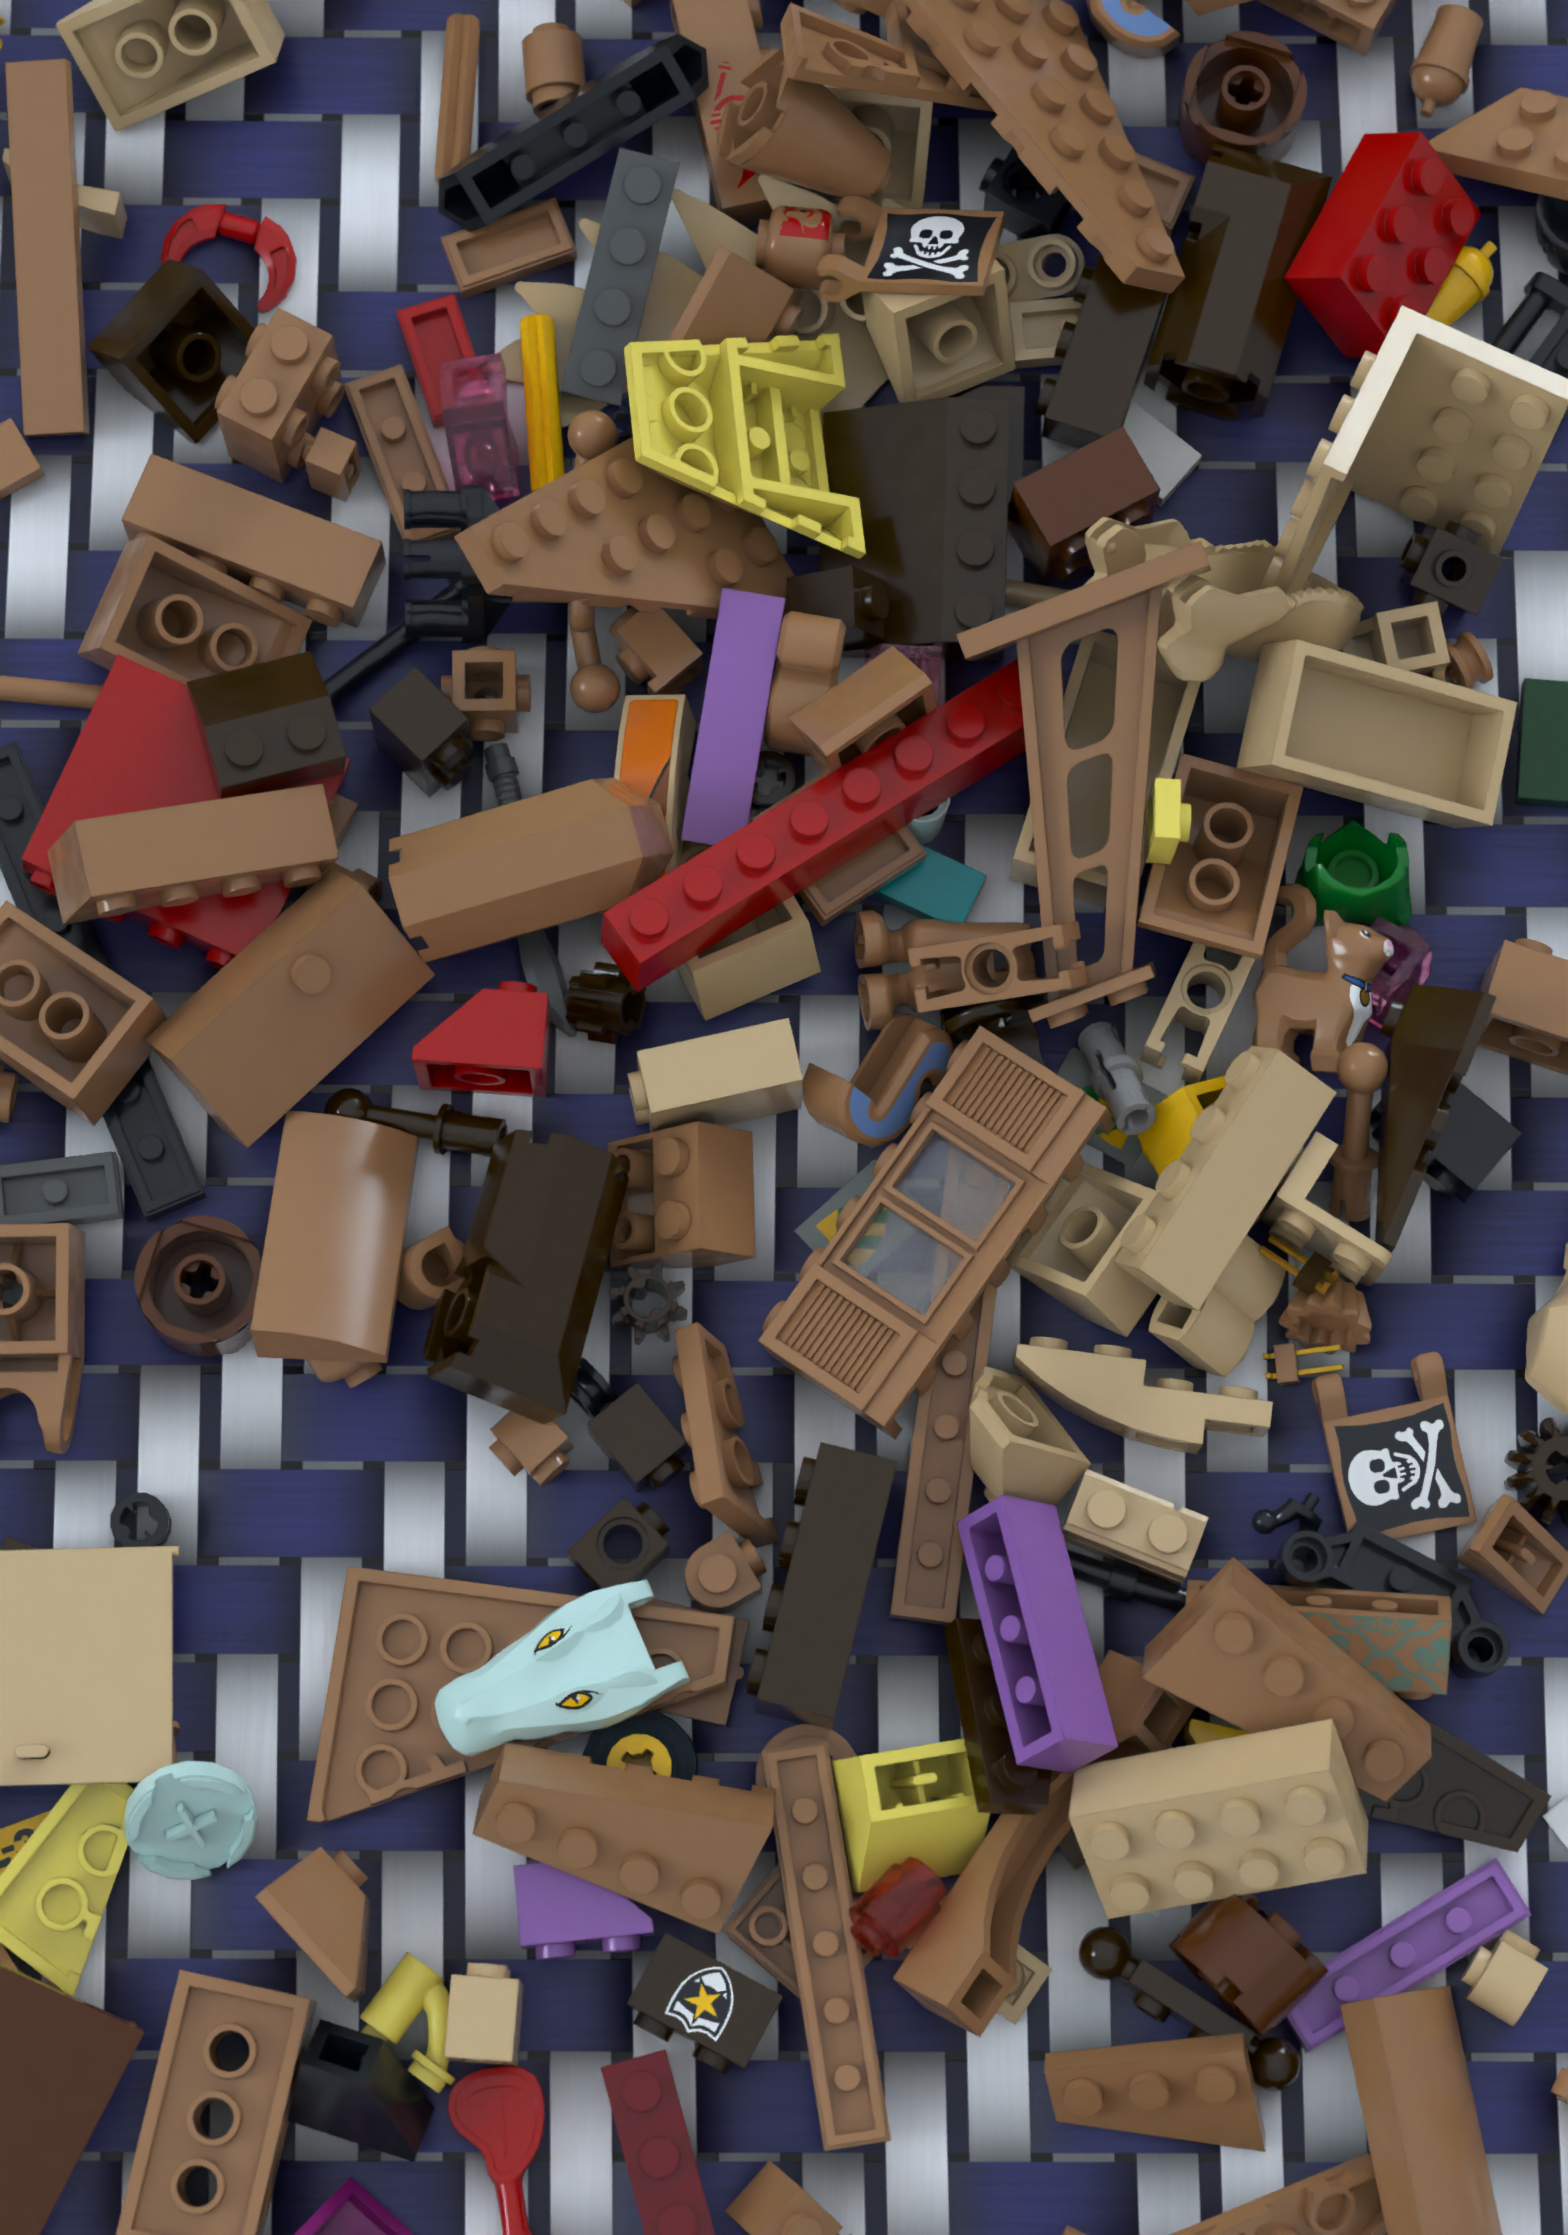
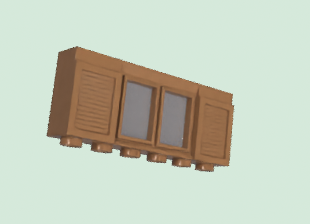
M981 1025L970 1040L965 1039L956 1047L947 1063L946 1075L934 1092L928 1091L914 1107L910 1116V1124L912 1126L898 1145L892 1143L882 1152L873 1169L874 1180L862 1197L856 1195L846 1203L836 1221V1227L839 1230L825 1249L817 1248L805 1261L799 1274L800 1282L786 1301L781 1300L769 1312L762 1326L763 1334L758 1340L771 1357L894 1440L903 1430L895 1421V1416L914 1389L924 1394L931 1387L937 1375V1372L931 1366L951 1336L961 1341L968 1334L974 1322V1319L969 1314V1310L988 1283L998 1288L1005 1281L1011 1269L1006 1260L1007 1256L1025 1231L1031 1235H1036L1047 1219V1213L1043 1205L1060 1180L1063 1178L1067 1182L1072 1183L1080 1174L1084 1165L1080 1152L1097 1128L1109 1135L1115 1126L1114 1120L1106 1106Z

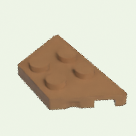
M1521 87L1429 140L1431 146L1454 175L1568 201V97L1555 95L1544 90H1532Z

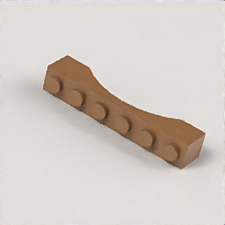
M1109 1650L1099 1665L1098 1670L1118 1747L1088 1764L1169 1749L1196 1708V1705L1142 1679V1663ZM1052 1770L1048 1805L1036 1815L1001 1814L893 1977L899 1985L926 2009L978 2037H981L1017 1982V1948L1025 1910L1035 1883L1050 1856L1072 1828L1069 1820L1074 1771L1068 1773Z

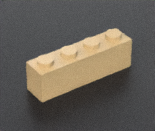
M1251 1045L1248 1051L1236 1057L1226 1072L1225 1082L1227 1085L1214 1105L1205 1108L1194 1121L1190 1131L1192 1139L1179 1160L1171 1162L1159 1176L1155 1187L1158 1193L1146 1212L1137 1216L1122 1235L1121 1246L1123 1248L1114 1260V1263L1174 1305L1199 1311L1337 1093L1279 1049Z

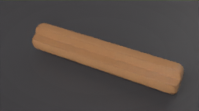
M452 14L448 17L446 24L434 173L438 186L439 179L467 158L471 151L480 37L479 20L471 14Z

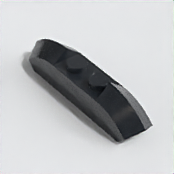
M679 33L623 60L501 134L462 160L439 179L438 212L469 232L483 228L700 96L709 87L706 48Z

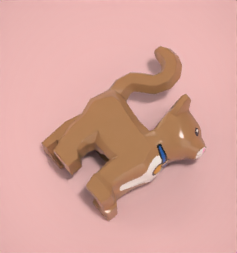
M1285 884L1279 887L1276 902L1292 907L1294 915L1288 924L1280 928L1269 938L1264 952L1263 971L1253 993L1257 1018L1252 1046L1279 1049L1300 1065V1058L1294 1053V1042L1299 1034L1314 1036L1313 1049L1310 1053L1312 1071L1337 1075V1061L1340 1054L1348 1046L1362 1042L1372 1015V981L1384 963L1392 957L1394 953L1393 945L1389 938L1378 934L1371 927L1343 922L1336 911L1325 910L1324 925L1329 967L1327 972H1307L1290 968L1287 961L1288 953L1293 947L1309 936L1317 920V906L1308 888L1300 884Z

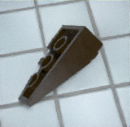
M1414 984L1404 1002L1393 998L1379 1031V1034L1390 1039L1384 1052L1388 1061L1389 1071L1385 1082L1381 1086L1375 1242L1391 1253L1397 1245L1426 1174L1428 1164L1425 1162L1428 1154L1433 1152L1450 1115L1451 1105L1448 1103L1451 1095H1455L1463 1076H1466L1497 996L1483 991Z

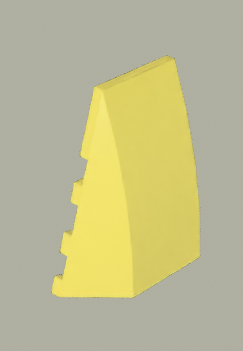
M839 333L821 334L816 340L799 341L797 335L775 336L770 342L748 343L746 337L725 338L720 344L702 345L699 339L630 342L624 347L636 462L678 484L803 534L857 559L862 558L866 554L859 498L832 493L829 491L820 410L846 388Z

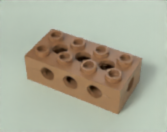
M179 1970L116 2235H263L289 2121H287L300 2065L308 2044L317 2005L316 2001L311 1998ZM231 2034H242L249 2044V2057L240 2069L227 2072L218 2062L217 2050L219 2044ZM216 2100H224L233 2111V2124L226 2135L218 2139H212L202 2128V2114L210 2103ZM207 2167L214 2173L217 2179V2192L211 2202L199 2207L189 2200L185 2186L188 2176L195 2169Z

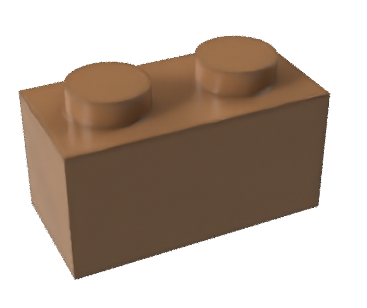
M321 427L316 438H309L302 454V458L305 459V471L308 473L310 486L317 491L347 502L362 470L357 442Z

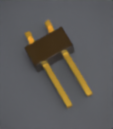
M1272 1234L1268 1241L1303 1263L1302 1269H1297L1264 1246L1259 1251L1295 1275L1296 1278L1292 1285L1308 1296L1314 1289L1325 1294L1331 1284L1326 1281L1322 1285L1319 1283L1324 1277L1333 1283L1339 1274L1337 1270H1334L1332 1274L1328 1272L1332 1262L1315 1251L1308 1259Z

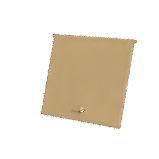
M180 1546L0 1550V1786L139 1783L161 1767L173 1764V1556L180 1555ZM20 1758H43V1759H20Z

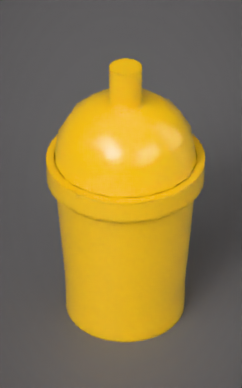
M1487 241L1480 250L1475 247L1463 246L1426 314L1427 317L1451 327L1476 302H1482L1490 292L1489 287L1494 276L1492 263L1488 258L1497 250L1495 244Z

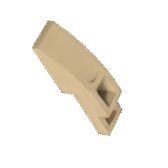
M1036 1336L1030 1338L1029 1345L1017 1344L1014 1352L1012 1368L1022 1377L1026 1378L1038 1391L1058 1405L1098 1427L1155 1447L1197 1455L1203 1445L1204 1430L1264 1437L1271 1425L1273 1402L1257 1400L1258 1391L1250 1388L1223 1386L1219 1388V1395L1193 1392L1194 1384L1192 1382L1174 1378L1155 1379L1154 1387L1144 1385L1146 1360L1132 1358V1350L1126 1347L1095 1345L1093 1353L1068 1350V1342L1062 1339Z

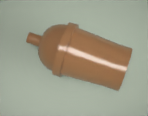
M1454 4L1440 6L1419 56L1412 62L1409 76L1414 95L1423 103L1420 112L1423 117L1431 118L1435 107L1448 106L1467 91L1470 83L1469 71L1484 24L1482 18L1469 8Z

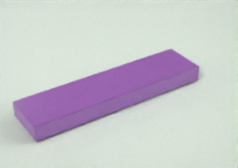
M722 588L681 840L715 845L749 823L785 598Z
M1494 1858L1324 1962L1323 1964L1329 1972L1285 2019L1306 2053L1310 2052L1345 2030L1340 2005L1407 1992L1532 1914L1498 1859Z

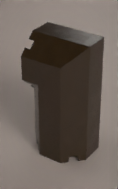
M1213 144L1190 219L1188 238H1185L1179 258L1185 279L1172 294L1168 295L1144 379V384L1155 391L1157 381H1159L1168 388L1165 400L1173 406L1219 420H1236L1239 408L1252 407L1250 418L1263 417L1298 298L1285 281L1284 276L1325 205L1333 176L1223 145Z
M516 1129L494 1143L464 1254L454 1272L455 1275L465 1279L457 1293L444 1289L438 1299L423 1348L425 1360L434 1363V1365L427 1368L428 1378L541 1424H546L567 1412L629 1177L624 1170L615 1174L618 1161L612 1153L573 1136L550 1133L547 1144L530 1143L533 1131Z

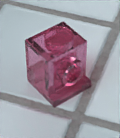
M1379 916L1370 927L1377 931L1378 934L1389 938L1394 951L1392 957L1384 963L1372 981V1015L1369 1022L1381 1028L1392 999L1395 998L1404 1002L1414 984L1422 985L1432 973V947L1411 927L1405 925L1397 927Z

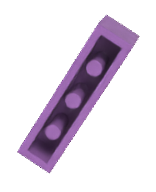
M1002 1494L957 1521V1526L1016 1763L1021 1766L1072 1773L1118 1747L1056 1505Z

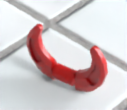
M204 204L193 208L176 220L164 238L161 255L162 265L168 258L182 263L186 254L195 246L207 241L216 240L220 233L221 236L255 245L254 251L267 266L269 274L268 286L264 295L257 303L259 312H269L287 297L295 282L297 258L288 234L280 225L266 216L261 224V222L226 212V204Z

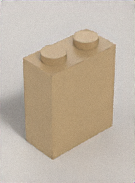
M789 1018L637 1051L638 1071L627 1073L630 1085L629 1094L636 1124L649 1123L650 1132L695 1121L724 1126L801 1109L803 1075Z

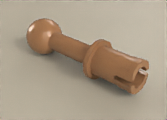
M1359 1042L1348 1046L1340 1054L1337 1061L1338 1078L1348 1090L1343 1143L1338 1145L1329 1160V1163L1334 1166L1328 1213L1339 1219L1342 1214V1207H1346L1345 1221L1350 1222L1363 1221L1370 1216L1369 1200L1372 1170L1378 1167L1379 1157L1377 1151L1368 1147L1373 1092L1383 1085L1389 1071L1388 1061L1383 1051L1377 1046L1366 1042Z

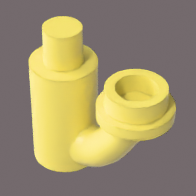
M407 1952L360 2015V2018L367 2023L361 2033L383 2039L385 2042L389 2039L397 2045L420 2012L424 2010L428 2021L426 2055H423L416 2049L411 2055L414 2061L407 2070L439 2094L446 2083L451 2086L456 2080L447 2072L449 2060L444 2057L449 1993L442 1983L444 1979Z

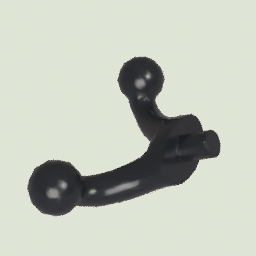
M1309 1492L1302 1504L1293 1498H1289L1286 1503L1274 1512L1269 1509L1258 1510L1252 1518V1526L1260 1534H1270L1276 1528L1297 1519L1299 1521V1531L1309 1530L1318 1533L1323 1520L1313 1510L1320 1498Z

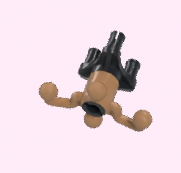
M593 409L583 411L575 416L570 423L567 436L569 445L576 453L574 469L615 447L618 437L617 428L611 417L604 412ZM460 484V491H410V489H404V530H411V528H461L462 532L500 510L482 484ZM403 539L404 557L430 558L429 562H403L404 580L461 579L462 585H468V593H462V599L412 600L411 598H405L406 639H412V637H462V643H484L510 603H569V626L578 668L572 677L570 685L572 699L578 707L591 713L604 712L615 704L619 697L620 684L614 671L601 662L594 625V606L582 605L580 598L554 596L546 601L530 599L521 593H517L512 597L487 594L456 540Z

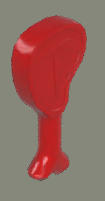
M505 2065L482 2068L467 2074L455 2083L448 2096L447 2111L449 2119L457 2133L482 2152L486 2161L487 2173L495 2185L502 2235H533L528 2226L522 2180L526 2169L537 2154L544 2133L545 2100L543 2088L537 2076L524 2067Z

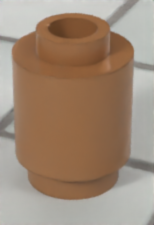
M557 22L540 24L533 29V33L524 37L521 45L526 99L533 105V112L536 114L586 83L582 37L577 32L569 30L567 25Z

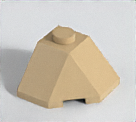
M987 1366L977 1375L970 1403L971 1467L986 1486L984 1490L986 1499L991 1502L1003 1494L1057 1505L1091 1463L1026 1378Z

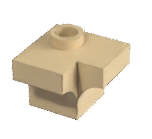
M1438 601L1376 613L1373 617L1359 622L1352 637L1340 651L1441 681H1445V669L1450 663Z

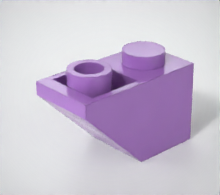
M544 1863L513 1866L520 1946L523 1950L535 1949L536 1960L575 1957V1944L594 1942L602 1943V1953L641 1950V1938L654 1936L652 1918L625 1896Z

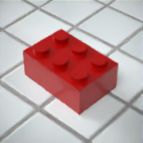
M1422 132L1364 134L1285 274L1284 279L1345 358H1362L1366 350L1377 355L1402 305L1426 316L1481 213Z

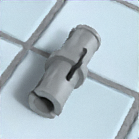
M1097 1022L1089 1025L1080 1033L1078 1045L1091 1067V1085L1100 1099L1107 1101L1119 1131L1122 1130L1125 1135H1137L1145 1132L1154 1124L1156 1111L1153 1105L1150 1104L1141 1085L1143 1075L1139 1064L1133 1057L1126 1054L1116 1028H1112L1110 1023Z

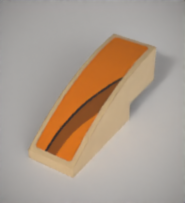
M686 694L625 695L619 728L614 778L629 786L628 788L640 795H646L661 804L674 850L666 869L662 870L658 879L679 867L684 840H681L690 786L688 770L697 726Z

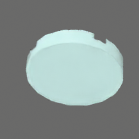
M184 1761L161 1767L139 1782L127 1799L123 1823L128 1846L136 1853L137 1860L147 1870L169 1879L196 1880L211 1876V1869L220 1867L224 1863L229 1868L242 1859L255 1840L258 1815L250 1786L235 1771L214 1762Z

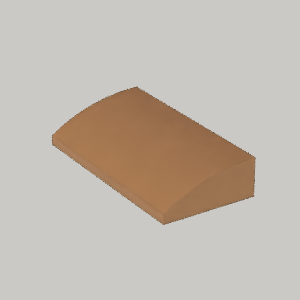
M288 1111L286 1113L250 1328L257 1357L387 1363L419 1147L417 1136L381 1124L350 1117L303 1111Z
M1450 1986L1392 1994L1340 2005L1387 2235H1502Z

